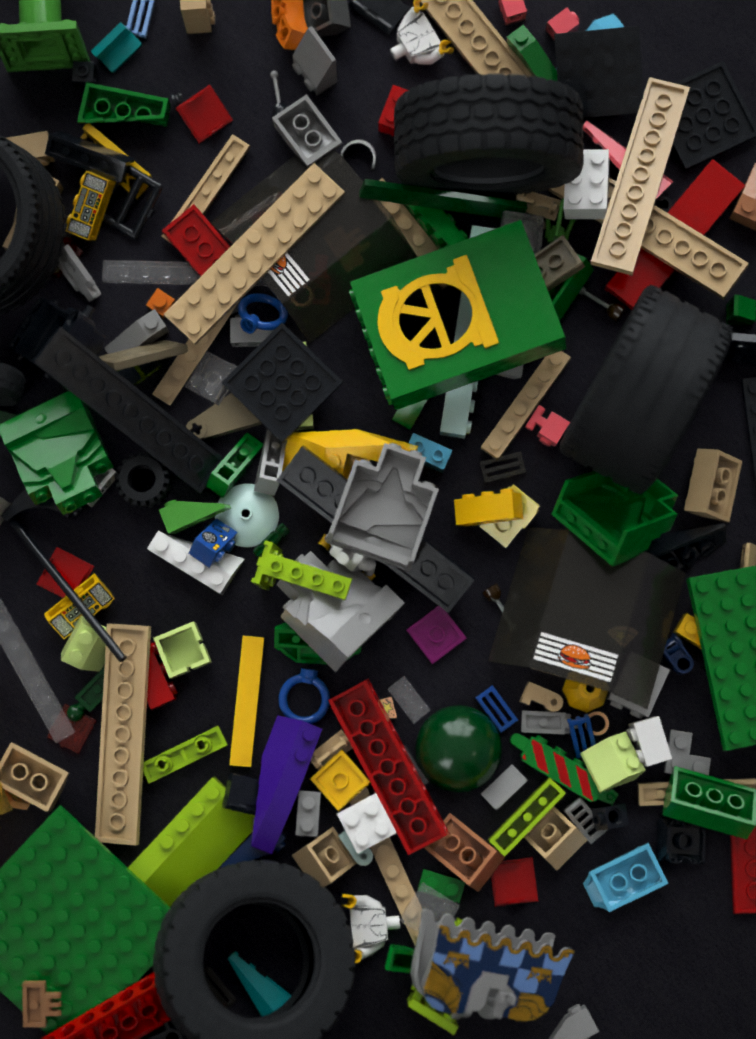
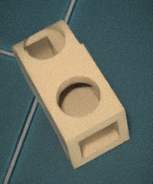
M527 682L519 701L525 705H529L531 701L543 705L550 712L558 711L563 706V699L559 694L531 682Z

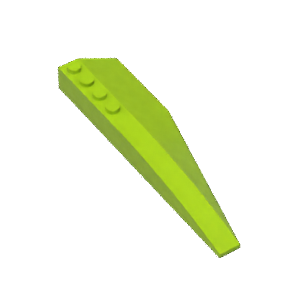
M212 777L128 867L169 907L192 883L217 870L252 833L255 816L223 808L226 787L216 777Z

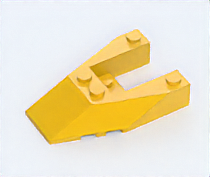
M359 429L294 432L287 440L282 472L303 445L346 479L349 478L355 460L360 461L362 459L369 462L371 460L378 462L384 443L398 444L402 449L409 452L410 450L417 451L418 446Z

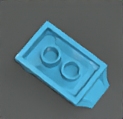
M646 843L589 871L583 885L594 907L603 908L611 912L667 885L668 881L649 843Z

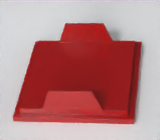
M208 85L176 107V110L198 143H201L233 121L211 85Z
M56 547L50 558L52 564L73 590L89 578L94 568L93 565L59 547ZM44 569L37 585L62 598L67 596L48 571Z
M533 857L502 861L491 875L495 906L538 901Z

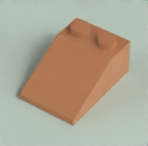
M756 162L729 218L755 231Z
M449 813L444 823L450 834L424 848L465 883L479 892L505 857Z

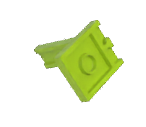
M264 541L265 548L262 556L258 559V568L255 577H252V583L269 591L270 587L274 586L276 579L346 600L353 579L284 558L282 549L273 542Z
M457 917V919L455 920V926H459L462 922V919ZM412 984L411 989L413 992L407 998L408 1007L454 1035L459 1028L456 1019L451 1018V1013L441 1012L433 1008L425 998H422L423 996Z

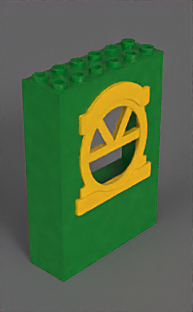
M522 220L350 282L352 289L348 291L363 328L364 337L368 346L371 347L369 348L375 366H379L376 368L382 386L386 385L383 387L385 397L389 405L393 404L396 410L566 349L564 332ZM431 284H447L458 288L467 296L472 306V319L469 328L459 340L452 344L449 342L429 286ZM421 289L428 308L409 306L404 303L412 293ZM401 313L431 318L411 341L404 336L400 328L399 316ZM435 327L442 347L437 349L420 347V343Z

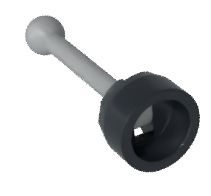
M277 71L270 73L274 82L277 104L272 108L273 117L287 108L285 104L281 103Z

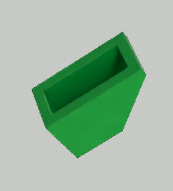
M734 294L726 304V324L751 326L756 320V300Z
M390 944L385 970L411 973L415 949Z

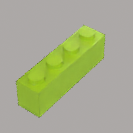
M548 777L490 836L488 841L505 857L566 793Z

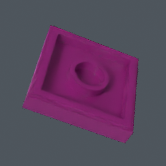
M437 606L406 630L431 664H434L466 639L449 614L440 606Z

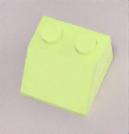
M80 616L61 652V661L80 670L99 672L105 664L106 645L83 616Z
M626 731L608 737L580 753L599 792L634 781L646 771L643 764L640 763L636 750Z

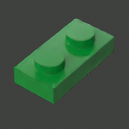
M423 869L417 890L460 903L465 882Z

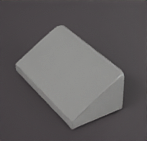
M511 764L481 795L495 810H498L528 780Z

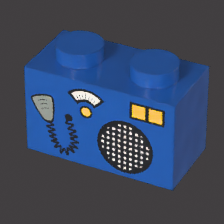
M216 518L195 538L188 554L210 568L215 562L219 563L223 559L226 551L230 552L236 544L234 539L238 532Z

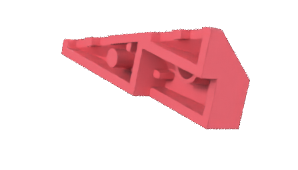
M586 121L583 124V130L592 138L595 144H599L603 149H609L610 160L620 170L627 148L589 121ZM663 175L657 198L674 182L665 175Z

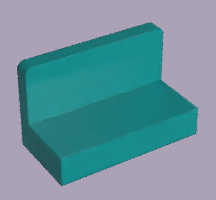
M120 22L91 52L114 73L142 46V43L127 26Z

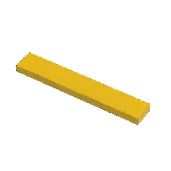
M243 636L229 764L232 766L252 767L264 637Z

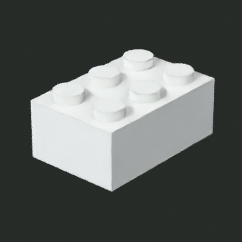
M609 149L584 150V165L580 175L573 181L565 184V219H604L608 209Z

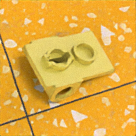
M514 484L507 489H513V492L522 494L523 519L481 524L479 526L505 548L522 528L525 529L539 512L538 508L540 507L539 504Z

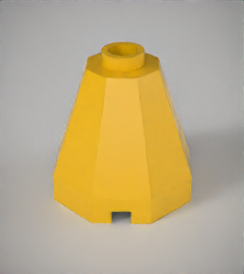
M583 669V670H586V671H589V672H593V673H596V674H599V675H603L602 673L597 672V671H594V670ZM576 671L568 673L562 688L568 705L585 713L603 706L609 691L606 680ZM588 684L590 685L589 688L592 689L591 692H587L586 686Z

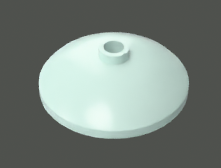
M255 484L236 485L232 487L224 498L221 497L218 503L230 504L232 509L216 515L215 519H219L238 532L234 541L236 542L235 545L239 547H255L262 544L261 542L272 531L275 532L278 526L279 509L274 497L254 491ZM244 510L250 511V515L246 518L242 516Z

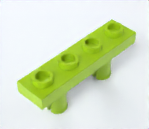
M216 726L145 761L143 772L150 784L228 744L220 727Z

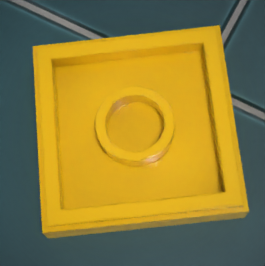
M342 749L310 778L338 812L371 783L368 777Z

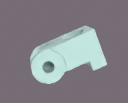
M344 830L338 835L357 864L366 866L372 862L373 853L370 848L357 854L346 831Z

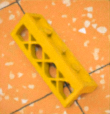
M90 123L85 124L83 127L84 134L80 137L81 139L87 140L90 138L97 145L127 155ZM135 161L129 164L152 178L151 174ZM126 173L125 177L127 184L125 182L119 184L127 192L131 189L129 180L136 179L131 175L129 176L128 173ZM142 184L136 199L149 187L148 185Z

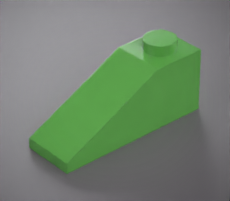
M174 499L164 504L165 507L159 509L167 532L169 534H176L232 508L230 504L184 502Z

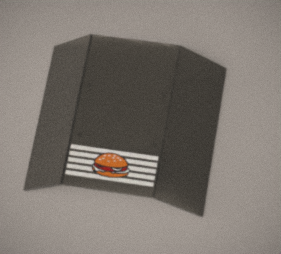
M335 150L315 162V164L345 191V195L261 278L285 307L309 343H312L355 308L348 291L352 289L351 281L417 258L393 216L378 200L359 198V190L363 181ZM294 155L210 223L226 239L234 244L309 167L297 155Z
M528 527L488 662L535 669L608 691L644 709H648L686 573L646 552H642L628 561L611 566L570 530Z

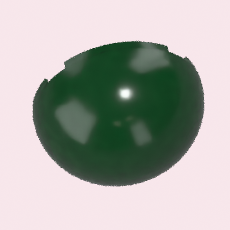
M454 705L436 711L423 723L416 739V758L421 771L431 783L450 792H468L484 785L496 772L502 756L501 738L494 723L481 711L468 706Z

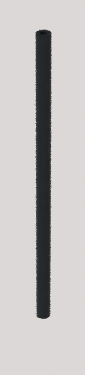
M17 519L11 521L10 525L101 640L117 660L123 662L127 658L107 631Z

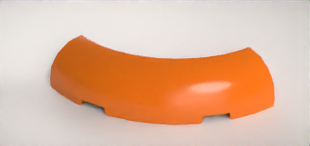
M271 0L272 22L277 26L278 32L276 37L284 49L296 50L308 29L304 17V0Z

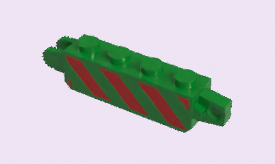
M518 733L510 736L511 744L521 750L520 759L522 762L588 802L597 801V799L613 805L618 793L613 789L599 792L589 771L584 768L585 763L581 760L574 758L572 761L566 757V751L557 746L554 749L547 745L549 741L539 735L536 738L530 736L529 739Z

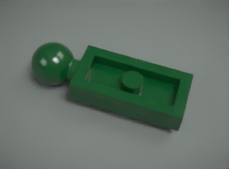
M104 667L75 696L79 703L73 704L67 709V717L71 721L77 722L81 720L85 709L92 712L103 701Z

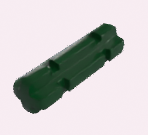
M281 523L275 532L272 531L261 542L262 544L253 550L254 554L258 558L261 557L265 548L264 541H270L277 545L282 540L281 537H285L290 532L289 529Z

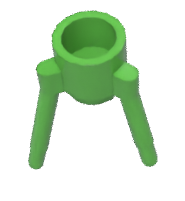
M564 198L560 202L556 226H552L551 229L550 219L546 218L545 238H548L547 243L549 244L562 235L568 241L569 234L576 219H571L564 232L565 228L561 227Z

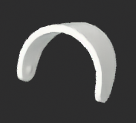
M354 140L344 146L340 154V163H342L344 152L348 146L353 143H362L371 150L373 154L372 169L375 168L376 152L370 143L364 140Z

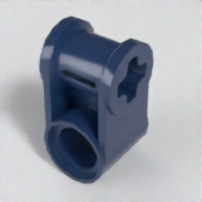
M672 633L671 637L663 643L656 644L658 651L676 674L684 675L693 669V659L675 633ZM671 644H674V646H672L671 648L667 649L668 646H670ZM679 659L687 661L688 667L686 670L678 668L677 662Z

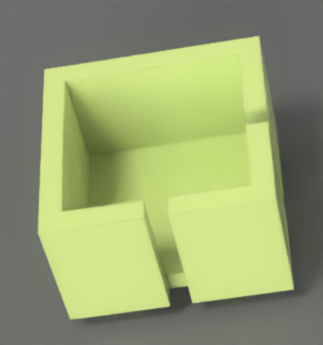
M194 621L153 638L170 679L190 672L189 667L195 670L212 663L205 644H200L203 638L197 623Z

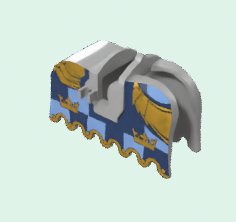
M429 909L422 910L419 933L411 964V978L415 989L436 1010L451 1013L452 1019L466 1018L472 1014V1011H477L484 1019H501L503 1016L517 1021H530L545 1014L554 1003L574 951L566 947L561 949L557 956H553L552 948L556 936L550 932L544 933L539 941H535V933L531 929H525L519 937H515V929L511 925H505L501 932L496 934L495 925L490 921L484 922L481 928L476 930L475 922L470 917L464 918L459 926H455L453 915L449 913L444 914L439 922H435L434 913Z

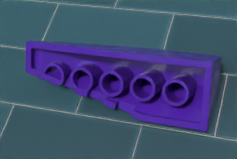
M279 715L276 717L261 757V771L258 781L259 788L258 796L256 797L251 847L272 854L305 777L322 731L321 728L297 719Z

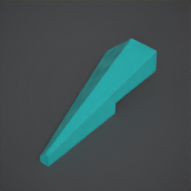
M235 951L229 955V962L261 1016L276 1011L289 1000L291 995L268 976L264 977L255 970L256 967L253 964H248L238 956V952Z

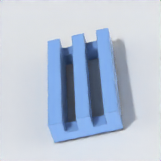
M155 0L132 1L127 27L135 36L147 37ZM141 1L140 7H139V11H138V15H137V20H136L135 28H134V31H133V30H132V26H133V22H134V18H135V14H136L138 2ZM146 2H148L149 5L144 21L142 32H139Z

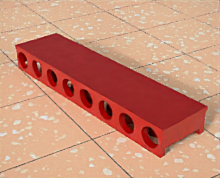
M712 159L667 213L702 235H705L740 194L745 184ZM640 249L633 275L617 272L604 290L609 291L632 310L645 288L649 285L661 288L675 269Z
M369 678L329 699L328 702L407 854L410 855L450 834Z
M151 973L41 1039H139L171 1020L164 1011L160 996H158L154 980L155 973Z

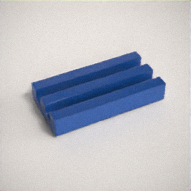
M493 685L475 698L500 733L518 721ZM490 692L494 694L512 720L508 721L489 696ZM483 697L487 699L504 722V726L500 725L482 700Z
M588 713L584 714L582 718L576 716L575 720L567 719L577 759L581 758V752L574 726L577 725L583 751L587 749L582 727L583 723H586L591 747L596 744Z

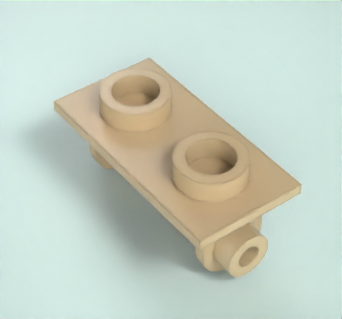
M534 192L529 194L518 193L516 201L527 202V213L556 220L561 200Z
M342 729L314 751L311 762L318 771L341 749L345 753L352 749Z

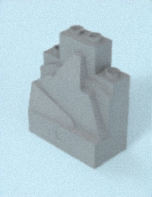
M384 443L376 467L372 466L373 464L367 460H355L329 530L327 543L410 572L439 490L430 482H418L426 457L415 450L406 451L398 444Z
M310 551L305 556L301 554L295 561L353 579L347 598L342 600L279 580L277 586L290 598L282 607L285 611L280 617L337 672L345 661L397 613L404 602L387 585L383 588L375 585L361 570L352 572L335 559L326 566Z

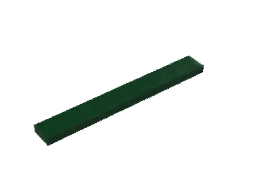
M364 179L359 190V198L512 220H521L528 209L527 202L371 179Z

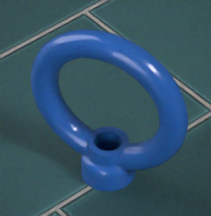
M250 294L242 298L238 304V313L242 318L240 322L241 328L249 334L257 329L275 330L281 323L285 324L288 319L286 307L281 301L270 295ZM253 302L267 303L278 310L279 318L272 322L260 321L257 315H249L246 307Z
M301 668L300 674L292 676L283 684L278 700L280 710L285 717L314 724L325 716L330 705L328 702L330 694L325 683L317 677L318 671ZM301 682L316 686L322 698L318 711L307 717L294 714L287 703L290 689Z

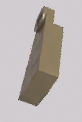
M230 393L190 420L186 428L192 431L193 425L202 426L201 434H193L203 440L258 426L262 423Z

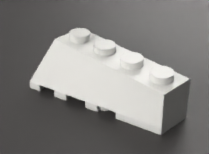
M158 530L147 549L221 595L224 594L245 560L244 558L225 553L219 563L215 562L209 568L188 554L193 542L164 534Z

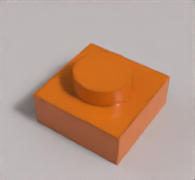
M157 288L147 302L146 307L150 310L155 309L158 315L165 318L164 313L176 301Z

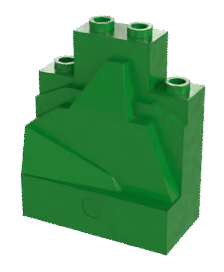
M70 391L0 424V435L4 445L11 453L20 478L35 505L53 497L55 504L61 513L65 515L102 497L95 476L105 473L114 466L88 408L84 402Z
M592 471L565 480L551 515L611 566H615L644 552L649 548L652 540L671 530L678 515L672 509L678 495L659 479H656L652 486L640 495L630 491L629 487L625 488L613 482L611 477L608 476L606 478Z

